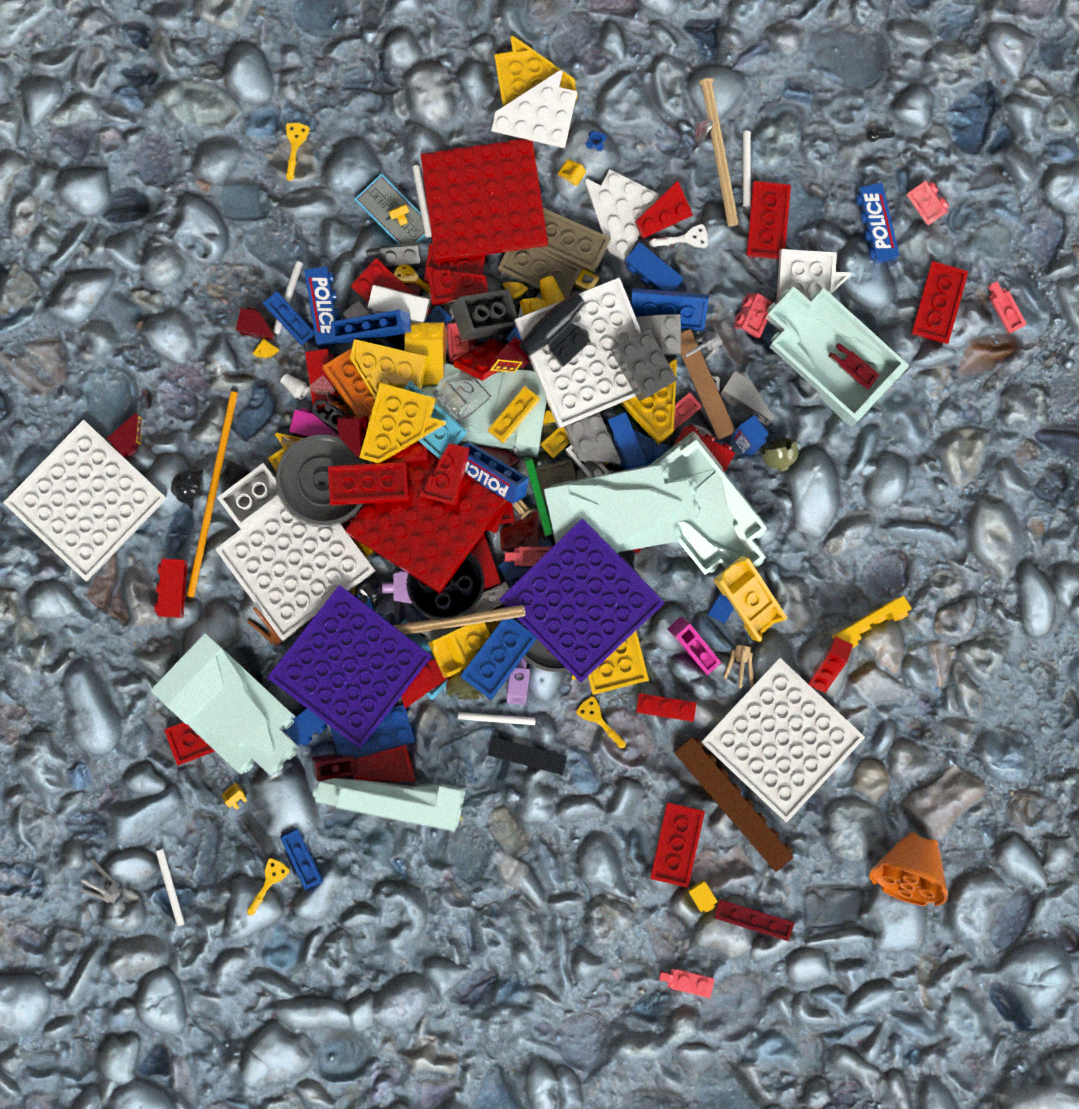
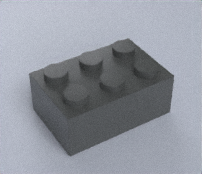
M509 289L462 296L450 306L462 341L511 333L516 327L514 320L518 318Z
M649 329L611 350L638 401L648 398L677 381L675 374Z

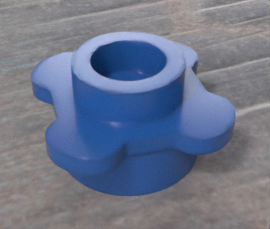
M594 130L590 131L586 147L602 151L604 149L603 143L607 139L606 135Z

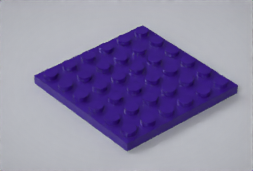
M584 518L565 534L499 599L506 607L519 605L525 607V616L517 617L519 621L580 683L665 603Z
M339 585L267 678L361 749L432 655Z

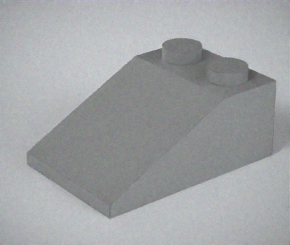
M681 315L636 317L641 332L648 329L651 331L663 355H681Z
M734 371L722 390L720 397L749 416L753 417L755 415L762 424L768 426L774 416L752 381L748 379L749 376L741 371Z

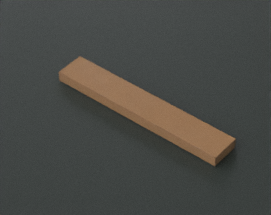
M691 329L681 333V356L717 439L720 440L734 434L735 428L701 351L699 350L685 357L686 353L698 347Z

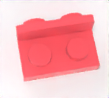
M924 181L910 191L907 196L926 224L930 225L944 214L949 213L947 209L949 204L944 197H939L937 194L939 190L934 182Z
M749 293L743 299V306L735 317L733 327L735 329H742L752 336L760 338L768 321L766 319L768 315L767 309L773 302L758 293Z
M447 324L449 362L454 363L455 359L478 346L477 339L462 341L457 324Z

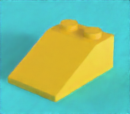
M411 323V332L405 333V351L428 356L422 385H444L448 335L444 323Z

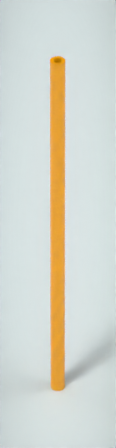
M230 391L187 592L189 597L195 596L238 393Z

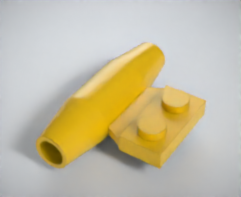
M553 276L545 277L539 281L542 299H539V297L529 298L519 302L524 316L565 299Z

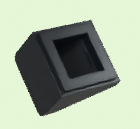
M229 461L220 477L234 485L250 472Z

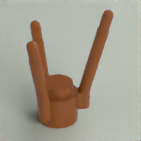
M254 607L255 613L270 630L269 635L251 620H248L247 623L268 639L271 644L274 643L276 646L281 644L283 641L262 613Z

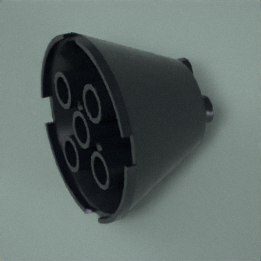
M469 552L440 593L409 573L406 582L407 593L414 607L423 615L435 620H452L467 614L477 605L484 591L485 578L480 563Z

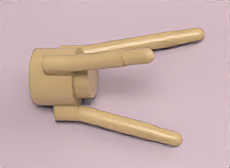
M736 645L735 650L731 652V658L723 676L724 679H727L736 658V661L740 662L738 688L742 687L744 664L747 663V660L750 687L754 685L753 653H750L751 647Z

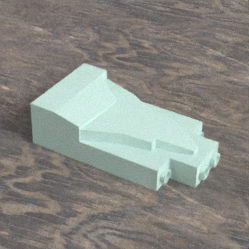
M795 287L790 291L786 289L780 295L781 300L779 303L776 304L774 302L767 309L768 315L766 319L781 332V334L777 332L772 337L771 341L773 343L770 348L819 392V397L843 421L852 427L909 365L826 289L823 288L820 292L816 291L809 298L811 301ZM837 343L854 352L880 375L869 390L864 389L828 357L831 352L836 354L841 360L845 358L846 355L836 349Z
M445 364L444 385H422L421 390L427 396L436 398L435 403L468 431L458 445L462 446L470 442L477 447L504 449L511 454H514L513 448L516 447L519 455L538 458L547 400L534 371L497 372L482 381L455 368L454 365ZM525 386L539 396L540 401L503 444L488 433L487 430Z
M693 431L650 464L654 465L665 462V466L670 471L669 481L691 477L692 482L696 484L697 493H695L696 501L700 503L701 512L695 519L677 522L682 528V536H680L681 539L678 542L705 575L708 572L712 573L717 570L720 563L725 569L728 568L741 556L749 558L754 567H758L763 563L765 555L754 541V538L756 537L757 539L764 535L767 529L766 524L726 475L710 450Z
M665 462L555 483L544 489L555 542L557 543L582 518L616 552L677 542L681 539L680 536H682L681 525L677 522L695 519L701 512L700 503L696 501L695 493H697L696 484L692 482L691 477L669 481L670 471L665 466Z
M206 633L150 690L240 774L247 773L253 767L252 763L254 761L268 774H277L283 768L282 764L287 759L290 760L297 753L296 749L299 746L283 732L284 729H288L294 723L293 719L295 716Z
M332 778L331 782L321 781L318 785H315L313 797H316L315 802L337 806L336 808L455 831L459 825L466 788L444 783L419 784L413 787L366 780Z

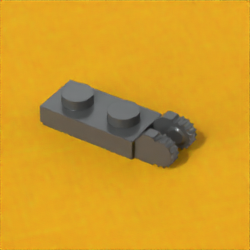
M419 243L385 245L366 250L367 256L381 254L382 258L379 260L385 266L421 263ZM375 259L369 260V261H368V266H369Z

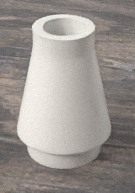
M288 373L281 378L280 382L295 398L303 399L309 392L306 382L290 376Z

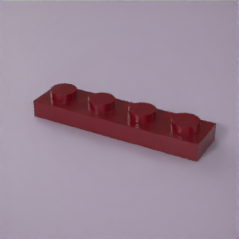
M719 899L714 914L715 919L786 941L790 940L794 927L793 921Z

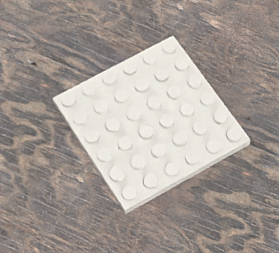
M620 278L579 294L584 299L585 305L571 323L580 326L591 342L569 363L561 367L549 353L548 345L529 356L558 429L636 397L611 352L612 349L642 333ZM559 302L515 319L514 322L521 339L523 340L531 328Z
M83 420L3 503L85 581H88L156 511L167 497L94 428Z
M280 500L215 549L282 641L288 639L310 622L339 585L350 591L376 571L353 539L346 534L341 524L332 527L307 525L289 514Z
M778 658L701 743L787 823L865 737L781 658Z

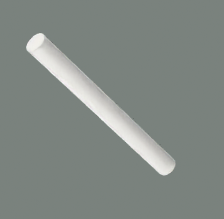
M743 131V206L746 207L751 206L750 131Z
M415 165L412 169L425 237H432L421 170L419 165Z
M299 261L295 263L284 295V299L289 304L303 263ZM276 319L272 332L279 335L282 325Z
M458 712L459 720L535 725V717Z
M161 849L156 851L176 924L181 926L185 924L165 853Z

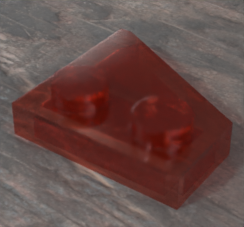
M537 511L531 513L532 515L524 520L520 519L512 526L500 530L501 551H513L514 548L539 547Z

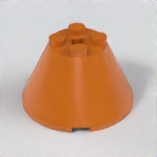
M909 832L907 836L903 837L871 869L869 874L870 880L874 885L877 882L882 886L881 891L907 903L926 906L927 903H935L934 906L944 904L948 897L941 853L938 847L939 843L934 839L919 837L918 834Z

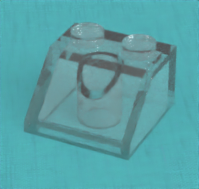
M463 371L442 378L432 393L456 421L471 416L492 397L474 376Z
M495 848L493 856L500 881L503 882L502 886L510 891H513V889L518 891L529 871V866Z

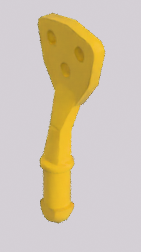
M288 123L286 125L287 137L291 143V153L287 161L286 179L288 181H292L295 177L296 153L310 131L307 125L300 123Z
M405 264L399 265L396 268L394 275L403 283H414L430 294L429 284L423 282L412 267Z
M590 697L580 705L576 711L579 717L600 725L608 734L607 736L619 748L626 746L624 739L602 719L600 706L594 697Z
M273 858L268 860L265 868V883L247 909L249 916L256 913L270 886L282 881L290 873V869L281 861Z

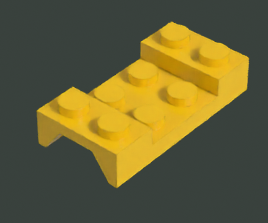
M741 556L713 579L722 595L727 596L744 622L743 627L752 640L760 642L763 632L770 626L787 619V616L749 558Z
M904 596L895 598L832 635L831 638L834 639L836 636L853 644L852 648L859 645L857 641L862 639L859 634L871 628L870 624H879L886 619L899 621L908 616L907 611L912 608Z
M501 620L466 625L428 642L443 677H450L466 669Z

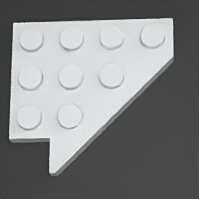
M558 71L496 111L491 131L565 148L577 91L559 87L563 71Z
M609 170L602 185L586 179L585 184L603 235L611 238L607 247L608 253L625 262L640 235L634 221L659 199L660 194Z
M780 249L776 304L781 300L780 295L786 289L790 291L793 287L800 291L809 301H811L809 298L816 291L820 292L823 288L831 294L851 276V273L836 272L837 253Z

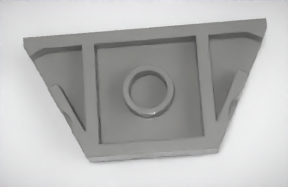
M600 412L564 426L578 461H593L594 463L601 464L602 462L613 463L616 466L621 463Z

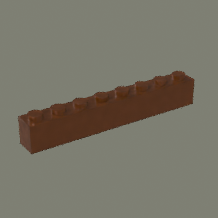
M690 737L673 753L773 871L778 872L794 858L791 854L793 850L786 842L784 844L781 843L778 839L780 835L773 827L770 829L765 824L767 819L762 813L759 812L757 814L753 810L755 805L748 797L746 799L742 797L740 787L735 782L731 784L727 779L729 777L728 773L723 768L719 770L715 765L717 760L711 753L706 754L703 751L704 745L698 738L694 740Z

